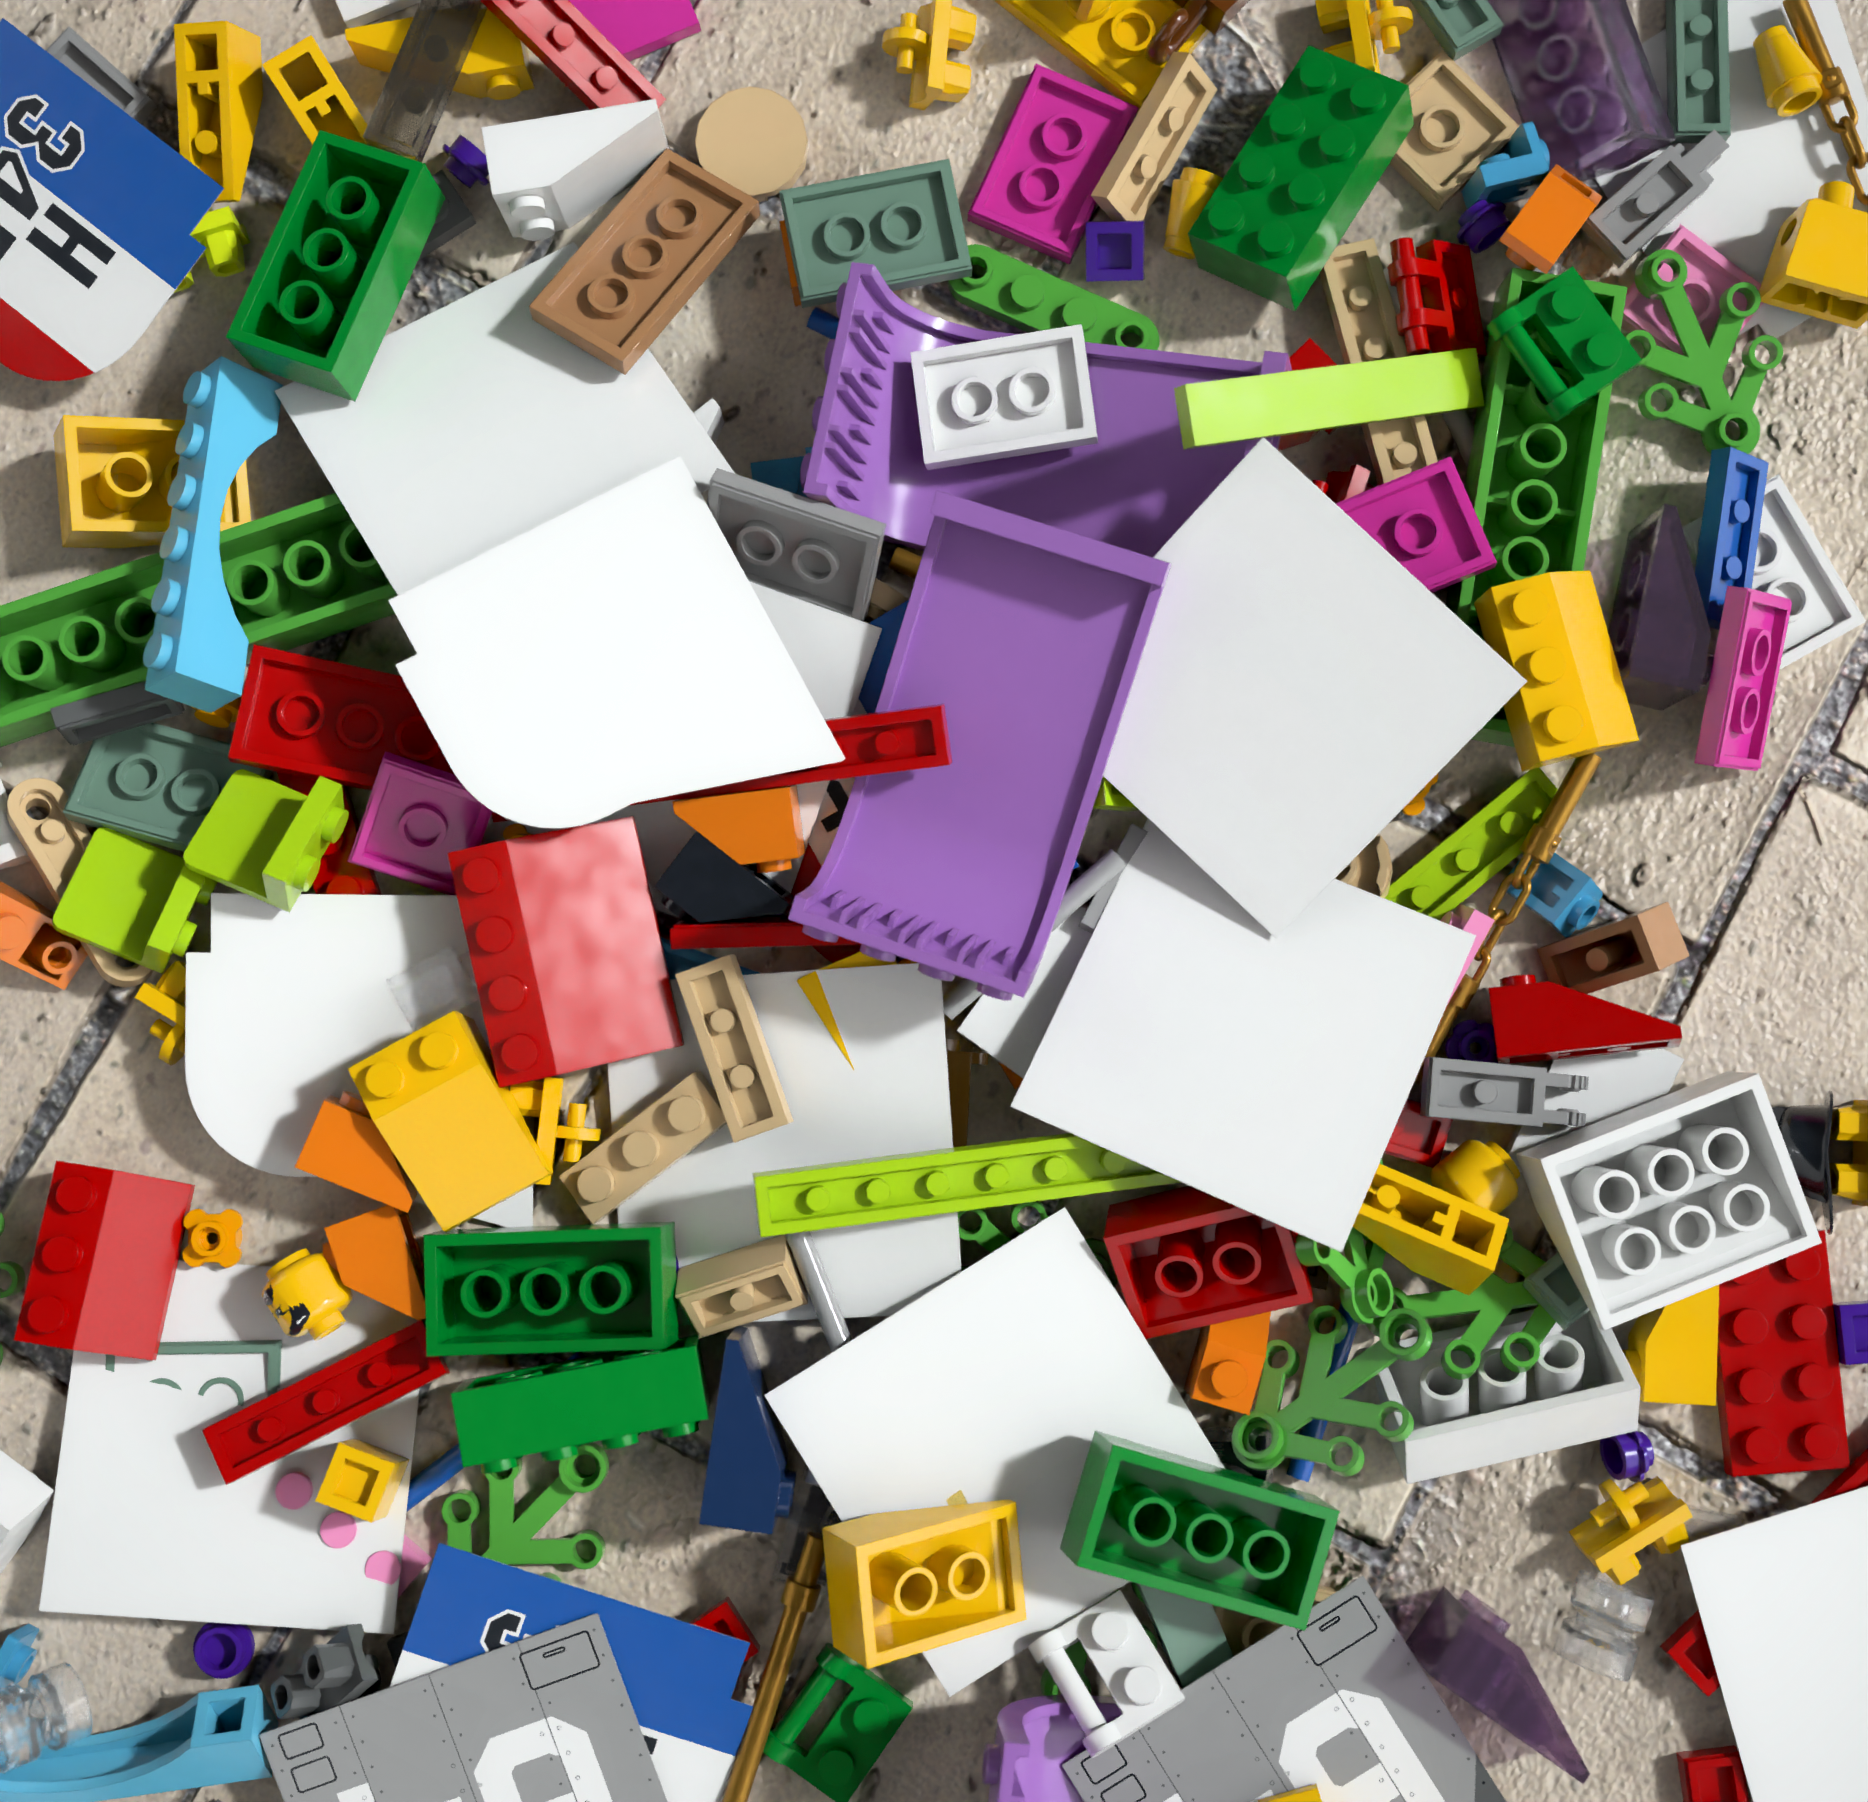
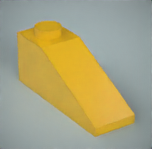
M484 4L345 29L346 40L362 66L479 99L489 97L494 100H507L518 96L521 91L535 89L527 47Z
M228 21L174 24L180 155L224 188L214 203L240 202L263 98L261 37Z
M312 35L262 64L312 145L319 130L382 149Z
M1379 1163L1353 1227L1413 1272L1469 1296L1495 1271L1509 1219Z
M1719 1285L1637 1318L1628 1334V1350L1624 1349L1622 1351L1641 1387V1401L1716 1406Z

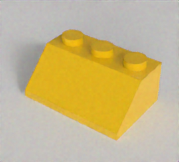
M1590 571L1548 572L1494 586L1474 602L1485 642L1527 680L1503 706L1522 772L1639 741Z

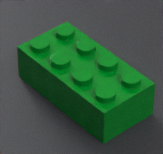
M1308 45L1188 232L1198 267L1292 311H1296L1414 126L1409 85Z
M319 130L226 335L230 343L252 367L354 402L356 401L445 201V196L425 163Z
M675 1222L452 1229L448 1232L441 1230L424 1235L427 1357L666 1349L679 1340L678 1307L675 1296L677 1284Z
M692 1335L678 1338L677 1342L666 1349L610 1351L578 1359L466 1379L451 1393L463 1468L480 1465L481 1474H489L517 1467V1460L525 1455L541 1453L542 1462H549L577 1455L578 1447L586 1443L601 1441L603 1450H609L638 1443V1435L646 1431L662 1428L664 1438L682 1436L698 1431V1423L709 1419L710 1399L699 1337Z
M1095 1431L1060 1549L1078 1567L1305 1631L1340 1511L1313 1494Z

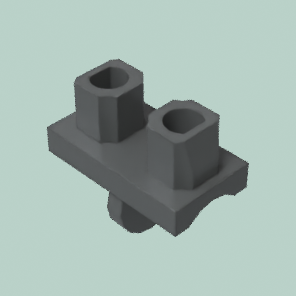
M362 1624L346 1625L328 1643L313 1645L303 1655L301 1668L297 1672L281 1675L271 1685L270 1692L276 1715L279 1719L299 1717L301 1720L376 1693L379 1690L381 1684V1675L378 1669L379 1661L374 1655L363 1653L362 1640L365 1633Z

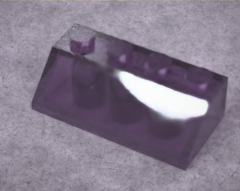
M1487 0L1504 24L1500 35L1492 40L1521 122L1527 123L1532 121L1539 139L1544 140L1550 156V171L1557 164L1582 182L1627 168L1676 140L1626 0Z

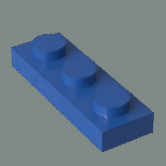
M1732 447L1715 449L1711 452L1688 617L1691 621L1717 630L1720 628L1727 586L1752 589L1769 465L1764 460Z

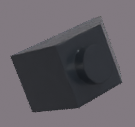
M697 831L654 885L657 890L665 895L661 899L662 904L674 915L687 922L692 917L698 922L704 923L781 914L793 904L795 897L767 874L757 873V868L753 863L738 864Z

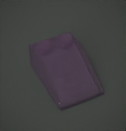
M1663 504L1628 533L1608 629L1628 703L1660 711L1698 693L1700 688H1704L1710 679L1714 655L1708 653L1711 631L1676 506Z
M1443 1586L1406 1641L1416 1660L1431 1677L1584 1784L1590 1773L1523 1650L1506 1634L1511 1624L1498 1615L1493 1607L1471 1591L1465 1589L1461 1597H1458Z

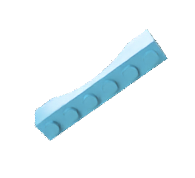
M222 356L201 372H194L184 388L183 402L187 404L185 425L180 430L175 444V451L180 455L178 472L170 486L167 497L169 506H172L170 525L162 538L159 551L160 557L164 559L161 581L154 591L151 603L152 610L156 612L153 635L149 639L143 655L144 665L148 667L145 684L146 691L209 713L242 696L249 644L234 613L224 583L219 551L220 518L227 491L240 466L256 448L277 434L281 401L276 395L275 390L283 387L282 384Z
M252 1685L201 1692L182 1706L156 1719L129 1728L100 1734L70 1737H23L0 1734V1802H97L272 1777V1769L259 1734L278 1728L279 1722L260 1686Z

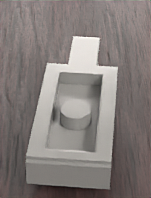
M1715 129L1689 152L1681 143H1678L1675 147L1670 145L1591 214L1581 228L1611 261L1620 268L1705 193L1709 185L1714 181V178L1707 170L1721 158V154L1730 145Z

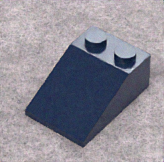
M735 1327L726 1339L699 1524L772 1535L778 1517L788 1519L789 1510L793 1503L797 1471L786 1470L789 1453L777 1416L764 1396L769 1391L749 1329L746 1327Z

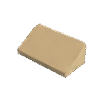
M779 1235L684 1266L679 1269L677 1275L675 1296L699 1339L808 1304V1296L785 1235Z

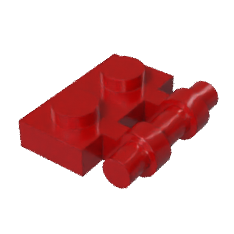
M1403 237L1390 242L1392 263L1387 267L1390 285L1397 288L1400 313L1395 316L1398 335L1405 338L1407 356L1429 353V343L1432 353L1476 348L1478 359L1487 356L1470 247L1432 239L1415 248L1417 255L1415 257L1412 238ZM1421 290H1422V293H1423V299H1424V306H1425V308H1423Z

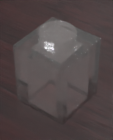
M454 945L386 980L413 1032L454 1010L458 1011L479 1000L469 951L459 955Z

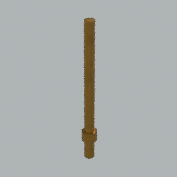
M808 1532L795 1575L787 1577L780 1599L781 1603L785 1606L722 1802L748 1801L807 1613L814 1612L822 1588L817 1584L825 1559L822 1534Z

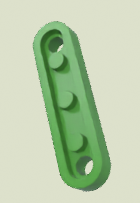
M967 245L971 265L983 267L986 271L983 277L979 279L964 277L947 281L950 293L958 302L1027 333L1082 324L1085 342L1128 347L1123 344L1121 336L1126 333H1135L1140 337L1141 344L1133 348L1158 350L1159 348L1158 330L1148 317L984 245Z

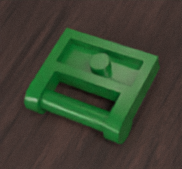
M1573 266L1517 305L1501 313L1486 326V330L1495 342L1500 340L1504 342L1548 402L1544 409L1554 422L1575 410L1634 369L1642 361ZM1528 321L1533 324L1575 381V386L1567 388L1522 325Z
M826 1643L816 1657V1661L819 1663L775 1728L771 1727L763 1753L773 1761L786 1765L835 1802H848L913 1709V1701L869 1669H866L833 1647V1644ZM836 1680H844L851 1685V1688L808 1750H805L794 1742Z

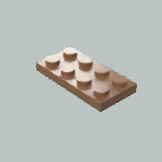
M666 148L529 305L532 320L626 375L760 216L759 201Z

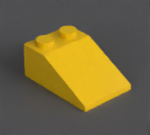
M62 416L53 434L62 548H131L161 544L162 538L170 525L172 506H169L167 497L170 486L177 476L180 455L175 451V444L180 430L185 425V420ZM246 460L240 466L227 491L220 518V531L251 521Z
M454 1010L348 1068L373 1122L443 1232L452 1230L552 1175L508 1086L499 1088L492 1054L474 1019Z
M1007 1499L874 1513L822 1528L833 1647L866 1669L1027 1620L1016 1502Z

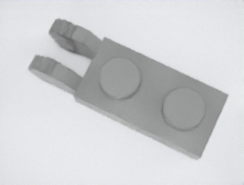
M1424 1057L1420 1116L1543 1127V1123L1585 1127L1586 1113L1564 1108L1545 1110L1546 1087H1555L1560 1091L1569 1092L1588 1090L1589 1077L1548 1073L1547 1068Z

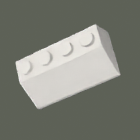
M1533 1309L1506 1316L1480 1353L1481 1361L1479 1367L1467 1379L1458 1380L1447 1375L1441 1365V1356L1450 1342L1461 1339L1470 1324L1432 1333L1431 1347L1423 1357L1415 1361H1402L1398 1359L1375 1375L1374 1378L1380 1403L1382 1404L1386 1401L1399 1402L1411 1413L1414 1420L1413 1431L1407 1439L1400 1442H1391L1406 1484L1637 1431L1641 1387L1612 1329H1599L1590 1310L1566 1330H1563L1556 1322L1540 1344V1356L1534 1366L1526 1372H1513L1502 1363L1500 1348L1509 1335L1523 1330L1535 1310ZM1418 1336L1400 1340V1345L1402 1347H1410L1416 1343ZM1521 1344L1510 1345V1352L1515 1359L1519 1361L1530 1359L1529 1351L1525 1346ZM1457 1350L1451 1353V1360L1457 1367L1468 1368L1471 1366L1470 1357L1465 1352ZM1400 1412L1390 1413L1385 1418L1387 1431H1394L1401 1426L1403 1419Z

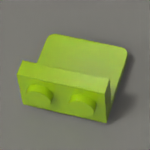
M245 769L235 771L185 849L183 858L186 867L191 871L290 913L301 892L308 891L319 872L321 858L330 842L335 843L344 831L349 812L344 809L342 785L319 776L307 796Z
M101 827L94 832L53 915L52 925L59 933L163 974L172 953L184 957L198 926L188 921L196 902L205 906L208 905L211 893L214 892L218 882L189 870L182 857L107 827Z

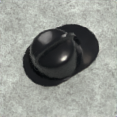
M1828 1091L1824 1105L1772 1107L1804 1196L1822 1202L1826 1230L1829 1235L1833 1232V1205L1828 1156L1833 1093Z

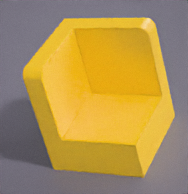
M358 1439L339 1442L315 1501L371 1523L380 1520L389 1513L410 1459Z

